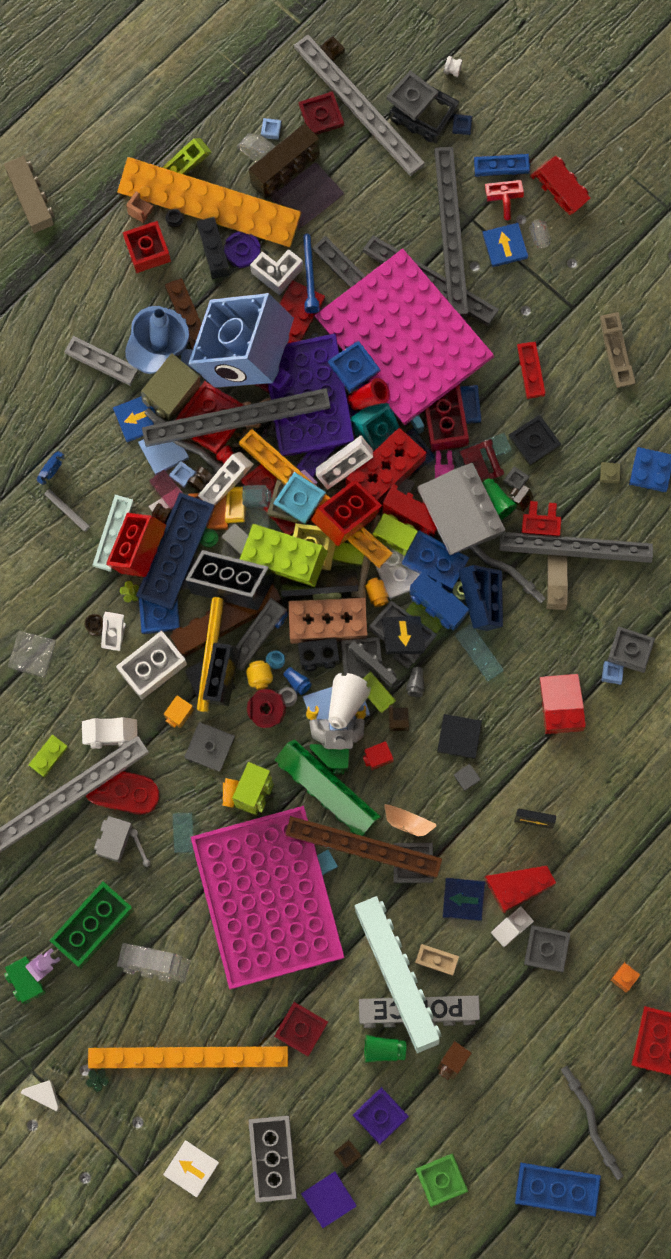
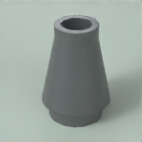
M420 667L412 668V673L406 687L409 696L421 697L425 692L423 669Z

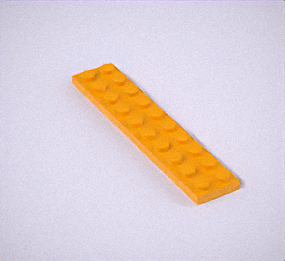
M127 157L117 191L130 197L137 191L140 194V198L146 202L171 210L177 209L181 213L203 220L215 217L216 224L246 234H252L253 236L290 248L302 213Z

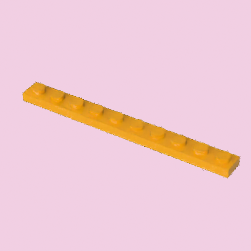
M253 429L239 441L241 447L283 482L284 485H286L294 472L314 484ZM325 495L318 507L328 501L330 497ZM364 527L347 539L379 569L393 554Z
M288 1046L88 1048L89 1069L288 1067Z

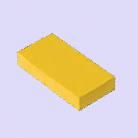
M246 486L233 487L227 493L226 523L245 522Z

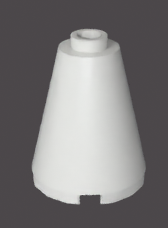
M340 673L333 680L328 721L336 729L345 728L370 694L371 688H368L366 686L367 682L359 676L349 673L346 676H341L342 673Z

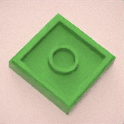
M453 1153L415 1169L430 1207L468 1192Z

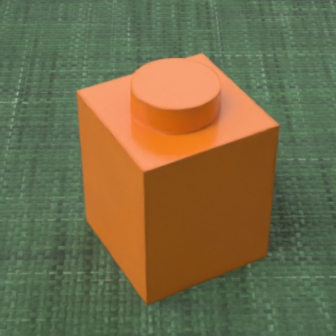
M624 962L610 981L623 991L628 992L640 974Z

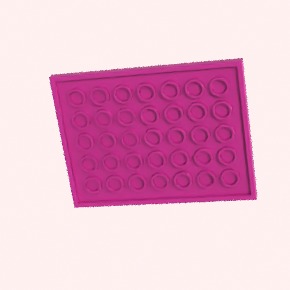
M401 249L314 315L329 335L336 334L338 346L342 351L358 340L381 370L369 379L368 382L375 378H380L386 382L390 391V397L386 403L390 404V408L404 425L494 358V354L404 249Z
M304 806L191 837L230 990L345 958L315 845L285 836L290 816L308 821Z

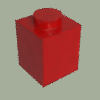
M386 741L364 750L365 755L362 756L366 767L370 766L372 771L393 763V757Z

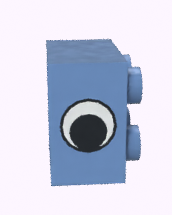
M269 293L210 300L188 364L215 388L273 383L279 372L278 366L284 348L289 341V332L294 318Z

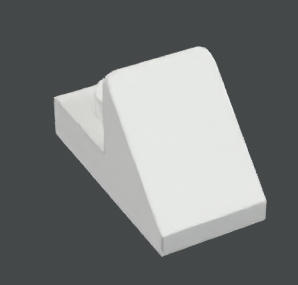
M105 612L101 648L120 651L126 626L124 615Z
M519 907L508 918L504 919L491 934L504 948L534 921L522 907Z

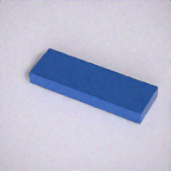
M529 154L474 157L475 176L529 174Z

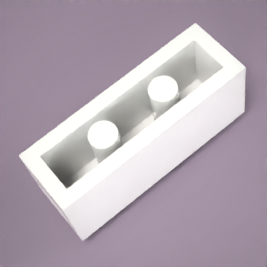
M359 436L316 467V476L328 490L373 458V449L362 436Z

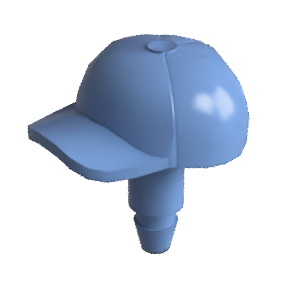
M151 306L141 310L132 321L131 335L125 350L128 363L144 373L153 374L157 372L171 353L176 357L181 355L189 342L186 319H183L181 314L174 310H168L161 306Z

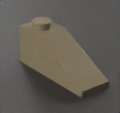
M548 555L546 609L566 610L568 592L567 556Z

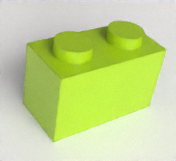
M384 513L373 532V536L383 545L405 556L418 531L412 525L403 524L395 516Z

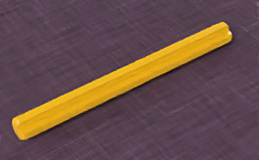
M219 597L212 598L197 710L207 712L209 708V702L203 700L213 644L218 643L223 599Z

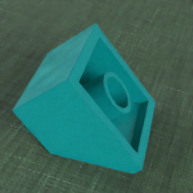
M387 403L364 408L351 417L355 435L357 437L362 436L373 449V452L400 428L389 406L390 404Z

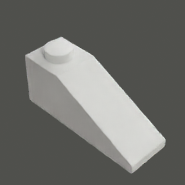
M241 452L232 454L198 496L203 501L216 505L245 476L254 464Z

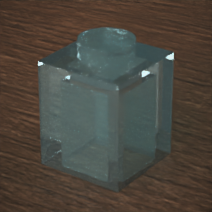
M266 485L243 486V505L246 508L268 507V502H271V490H268Z

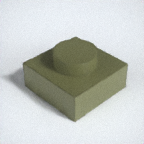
M601 462L600 483L619 484L620 463Z

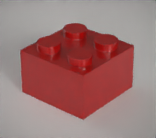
M158 221L122 232L136 273L171 262Z

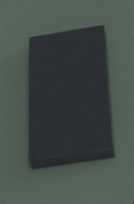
M356 564L331 566L330 571L321 569L315 587L281 576L282 597L358 591Z

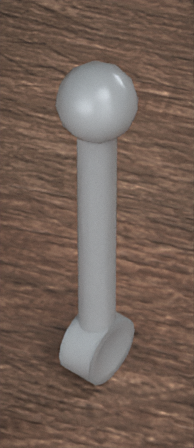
M132 829L130 831L131 837H134V840L143 858V865L145 867L150 866V860L146 858V855L137 837V830Z

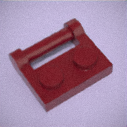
M492 439L459 451L464 465L473 463L482 482L488 478L494 479L505 474L503 469L500 468L492 447ZM482 448L486 449L494 471L492 473H488L480 451Z

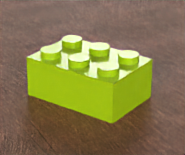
M250 762L247 763L232 797L236 808L255 816L259 812H263L266 805L265 797L267 794H271L274 787L269 770Z

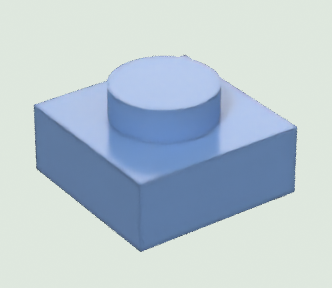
M605 661L603 664L602 682L621 685L624 666Z

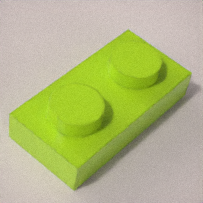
M51 735L28 765L45 777L67 750L68 746L54 735Z

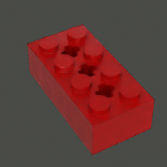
M398 428L373 452V458L346 477V486L356 479L381 503L385 500L393 483L399 486L426 460V452L402 429Z

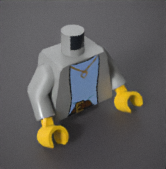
M365 705L363 711H357L355 714L357 719H351L349 724L341 729L332 727L328 719L317 720L318 706H315V712L310 711L308 706L306 717L311 720L309 721L311 735L324 748L351 749L353 748V743L363 737L365 722L363 719L366 717Z

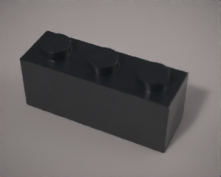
M215 217L197 221L199 235L212 280L230 275Z
M213 644L203 700L210 704L229 706L240 653V650L227 644Z

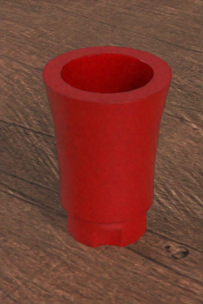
M375 378L363 387L354 390L348 395L347 400L353 410L364 409L388 402L390 391L384 380Z

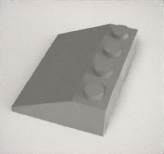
M473 463L456 468L417 487L449 555L495 539L505 531Z

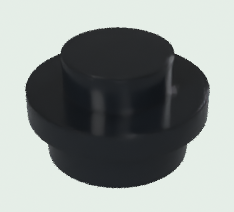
M177 209L168 211L165 216L166 223L171 227L180 226L184 221L183 213Z

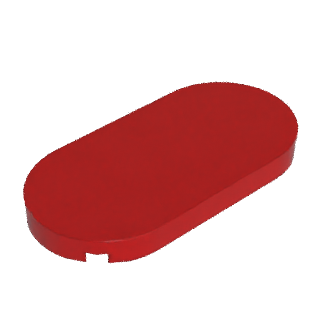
M122 771L87 794L86 797L91 803L135 815H144L155 809L159 802L160 793L157 785L149 777Z

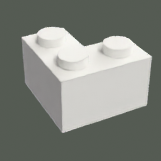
M289 249L277 263L264 252H261L250 265L251 273L280 295L303 270V260Z

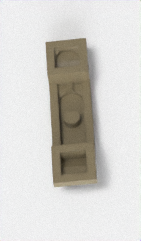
M619 312L600 316L603 339L616 387L634 385L635 379L623 339Z

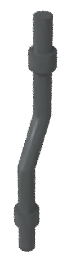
M150 408L144 412L154 423L153 425L166 422L162 417L159 418ZM185 440L174 441L176 445L200 455L213 468L215 474L223 466L221 463H217L203 448Z
M478 545L470 548L485 564L509 573L524 587L523 590L528 595L531 594L540 604L546 600L536 589V586L532 582H528L513 566L490 558Z
M565 1066L561 1071L569 1083L570 1090L575 1092L586 1110L590 1137L604 1158L603 1162L606 1167L609 1166L615 1178L619 1180L624 1175L617 1166V1160L614 1155L609 1153L598 1135L594 1108L580 1087L582 1085L578 1078L575 1079L569 1067Z

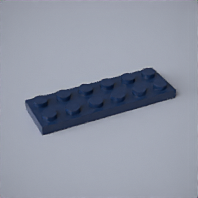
M179 492L166 523L164 535L151 563L150 570L147 576L143 578L136 595L137 598L173 611L214 512L215 505Z

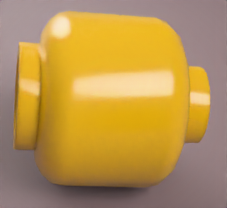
M262 660L249 664L246 670L249 685L257 688V690L267 689L268 685L273 681L270 665Z

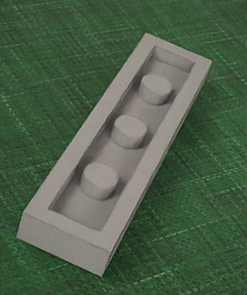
M75 336L72 337L64 351L66 355L131 386L139 372L138 369L128 362Z

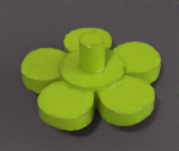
M131 581L125 582V586L120 588V593L125 595L123 598L125 602L129 603L139 599L136 596L139 586L133 585Z

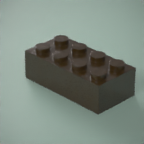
M305 123L249 168L251 185L264 199L274 195L281 185H286L292 179V176L296 173H301L309 162H314L319 157V138Z

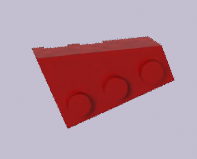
M556 155L530 175L533 180L537 178L543 184L541 188L544 191L549 190L555 198L553 200L569 215L575 213L591 199L587 189L580 186L577 182V177L567 170L564 161Z
M393 483L383 502V514L393 515L403 524H410L416 530H420L434 538L438 530L424 501L420 502L413 499V494L409 492L405 495L398 491V486Z
M547 866L488 875L484 878L502 913L541 894L556 884Z

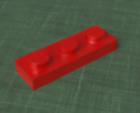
M536 341L517 344L526 399L544 397L545 388Z

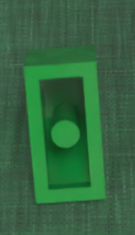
M310 744V752L328 770L333 771V774L342 775L344 772H348L349 749H326L322 744Z

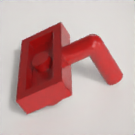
M515 180L485 184L487 202L503 200L504 220H510V199L524 197L522 181Z

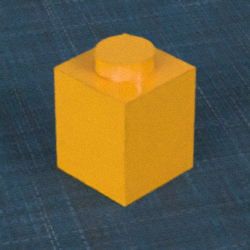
M176 696L164 713L165 722L174 728L176 725L182 728L194 711L193 706L179 696Z

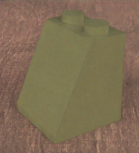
M171 353L142 389V402L147 407L152 406L159 417L165 418L170 422L200 388V376Z

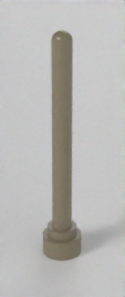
M379 514L372 520L370 529L372 535L381 520ZM365 555L358 580V591L352 592L351 598H365L366 601L365 584L371 561Z

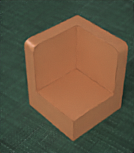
M137 191L126 204L128 214L142 223L145 222L153 210V206L142 200Z

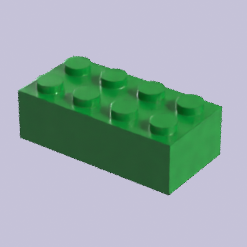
M102 881L49 941L76 966L82 969L134 909Z

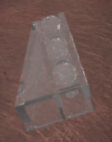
M123 943L117 966L123 968L124 973L135 975V972L141 973L142 977L152 979L153 976L159 977L158 980L165 982L173 980L186 983L191 960L175 953Z

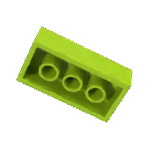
M253 524L240 560L268 566L273 574L315 587L328 551L322 545Z

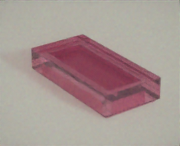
M163 470L150 479L149 483L167 506L173 509L179 492H182L166 471Z

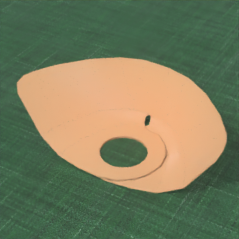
M385 804L387 821L400 830L416 836H424L437 826L435 823L411 812Z

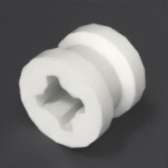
M448 56L444 74L448 75L450 73L458 78L463 60H455L453 57Z

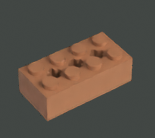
M365 598L289 601L290 643L298 644L336 638L337 642H341L342 640L367 638ZM345 617H349V619L352 620H349V623H345V620L343 619H345ZM326 618H330L329 624H326ZM306 619H311V624L307 625Z

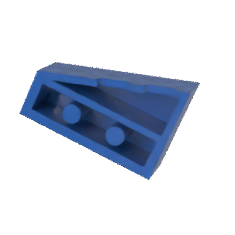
M424 569L410 585V598L417 605L422 604L430 616L439 618L441 620L440 623L446 629L451 628L454 631L469 614V609L456 596L443 589L441 582L432 580L428 576L429 571Z

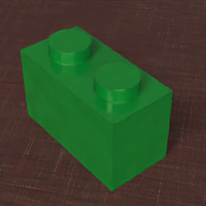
M26 956L6 966L7 972L4 973L8 983H12L15 988L13 994L18 1002L21 1001L23 1004L46 993L40 980L37 982L25 967L30 963L29 958Z

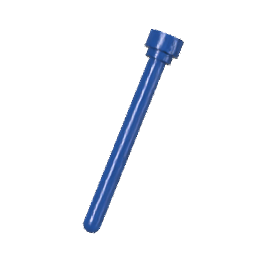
M307 233L303 236L308 296L304 306L306 313L314 314L319 312L320 307L319 301L315 298L311 236Z

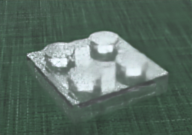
M18 631L8 668L45 678L56 640Z

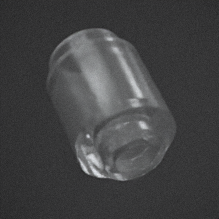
M541 219L533 221L529 226V231L534 245L538 249L549 246L551 244V236L546 221Z

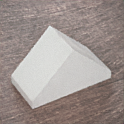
M51 1080L25 1088L21 1092V1094L57 1112L61 1109Z

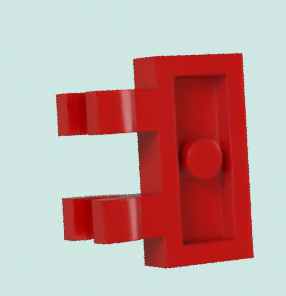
M530 501L529 514H523L522 533L560 536L561 517H556L557 503H549L548 516L537 515L538 502Z

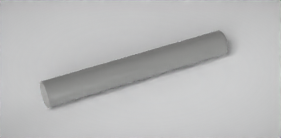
M50 489L45 492L44 495L84 532L90 528L86 522Z

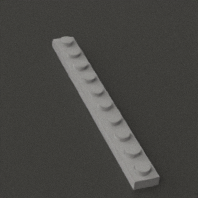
M309 35L294 45V49L410 176L424 166L425 162Z
M135 737L0 827V853L149 754L140 737Z

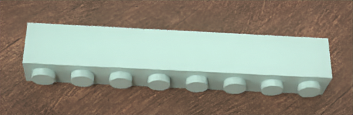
M376 896L356 904L355 912L416 1052L419 1053L439 1045V1037H442L438 1026H434L432 1023L433 1014L429 1007H425L423 1001L426 999L423 991L417 989L415 984L418 983L414 972H410L408 968L410 963L407 955H402L400 939L398 936L394 937L392 932L394 926L391 919H387L384 914L386 908L383 901L379 902Z

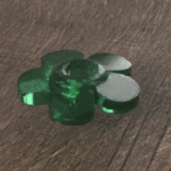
M99 1069L97 1072L90 1070L88 1076L92 1079H87L86 1085L88 1087L94 1086L96 1092L101 1091L102 1085L106 1086L109 1083V1079L104 1077L106 1071L104 1069Z

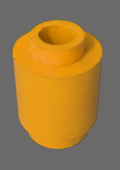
M378 578L368 580L365 589L371 604L375 608L386 605L389 602V596L383 580H378Z

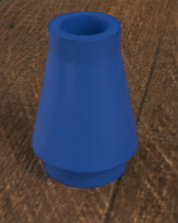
M292 667L288 668L283 674L295 692L301 695L305 694L312 685L309 682V678L295 671Z

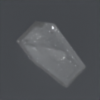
M248 133L237 145L238 149L255 162L276 147L263 136Z

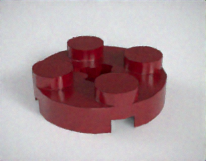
M270 689L257 691L247 704V714L250 720L261 728H272L282 723L286 713V704L283 696ZM266 703H268V706L271 707V710L268 712V714H266V711L262 710V707H265Z

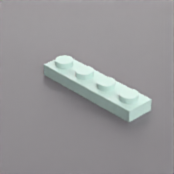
M115 495L93 567L112 572V568L107 566L106 563L127 513H131L134 503L133 499Z

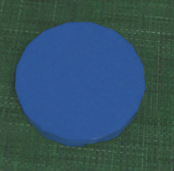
M57 451L47 461L37 477L38 483L45 485L47 483L45 479L49 480L54 476L61 466L62 462L60 459L65 458L63 453Z

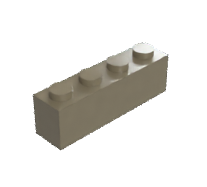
M23 155L4 163L8 177L33 233L53 226L52 218L55 216L51 207L47 208L45 204L48 200L44 191L41 193L38 187L41 185L37 176L33 177L31 173L34 169L30 160L26 161Z

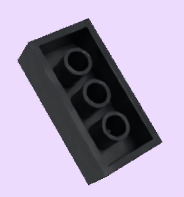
M202 550L185 581L192 594L211 599L219 597L223 599V602L258 610L272 586L274 578L268 566Z

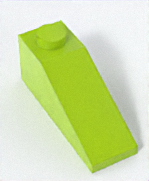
M193 138L162 168L186 175L212 152L201 138Z

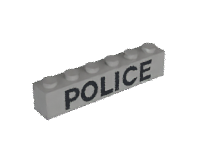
M479 996L425 997L426 1000L423 1001L425 1007H429L433 1014V1019L431 1020L434 1026H436L435 1022H443V1026H454L455 1022H463V1025H475V1021L480 1020ZM393 998L359 999L360 1025H364V1028H376V1024H384L385 1028L396 1027V1024L404 1023Z

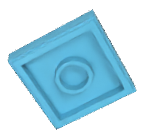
M294 472L273 504L306 525L326 495V492Z

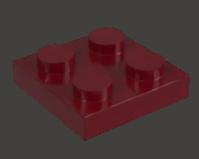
M333 91L298 102L305 124L316 135L344 126Z
M293 1002L274 1037L309 1057L328 1021Z

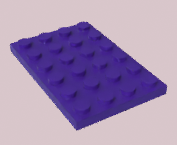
M336 334L287 343L279 366L288 372L292 378L281 392L268 383L271 400L326 388L328 391L330 409L274 420L279 452L283 457L346 445L354 441L346 388L328 364L331 358L339 354Z

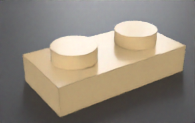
M421 944L415 964L453 976L459 956Z

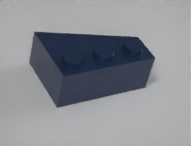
M475 565L458 569L473 628L489 631L503 627L502 571Z

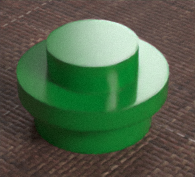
M206 529L201 544L207 548L214 547L218 542V534L213 529Z

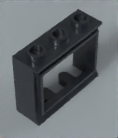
M436 89L438 91V96L435 98L437 102L450 107L437 129L419 119L414 121L395 105L390 109V119L397 125H403L411 133L423 136L426 141L437 144L454 118V114L459 110V101Z

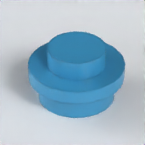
M272 651L266 656V663L272 669H280L285 663L284 655L280 651Z

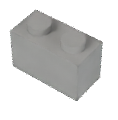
M108 816L107 821L104 820L101 827L103 832L101 839H97L94 850H97L96 854L120 863L133 827L132 824Z

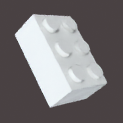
M160 631L118 664L116 668L140 699L143 700L184 668L187 663L166 635Z

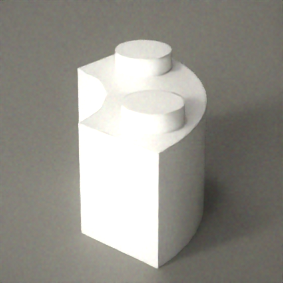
M121 717L114 719L94 718L82 721V742L85 745H91L93 749L102 748V745H118V747H122L137 737V719Z

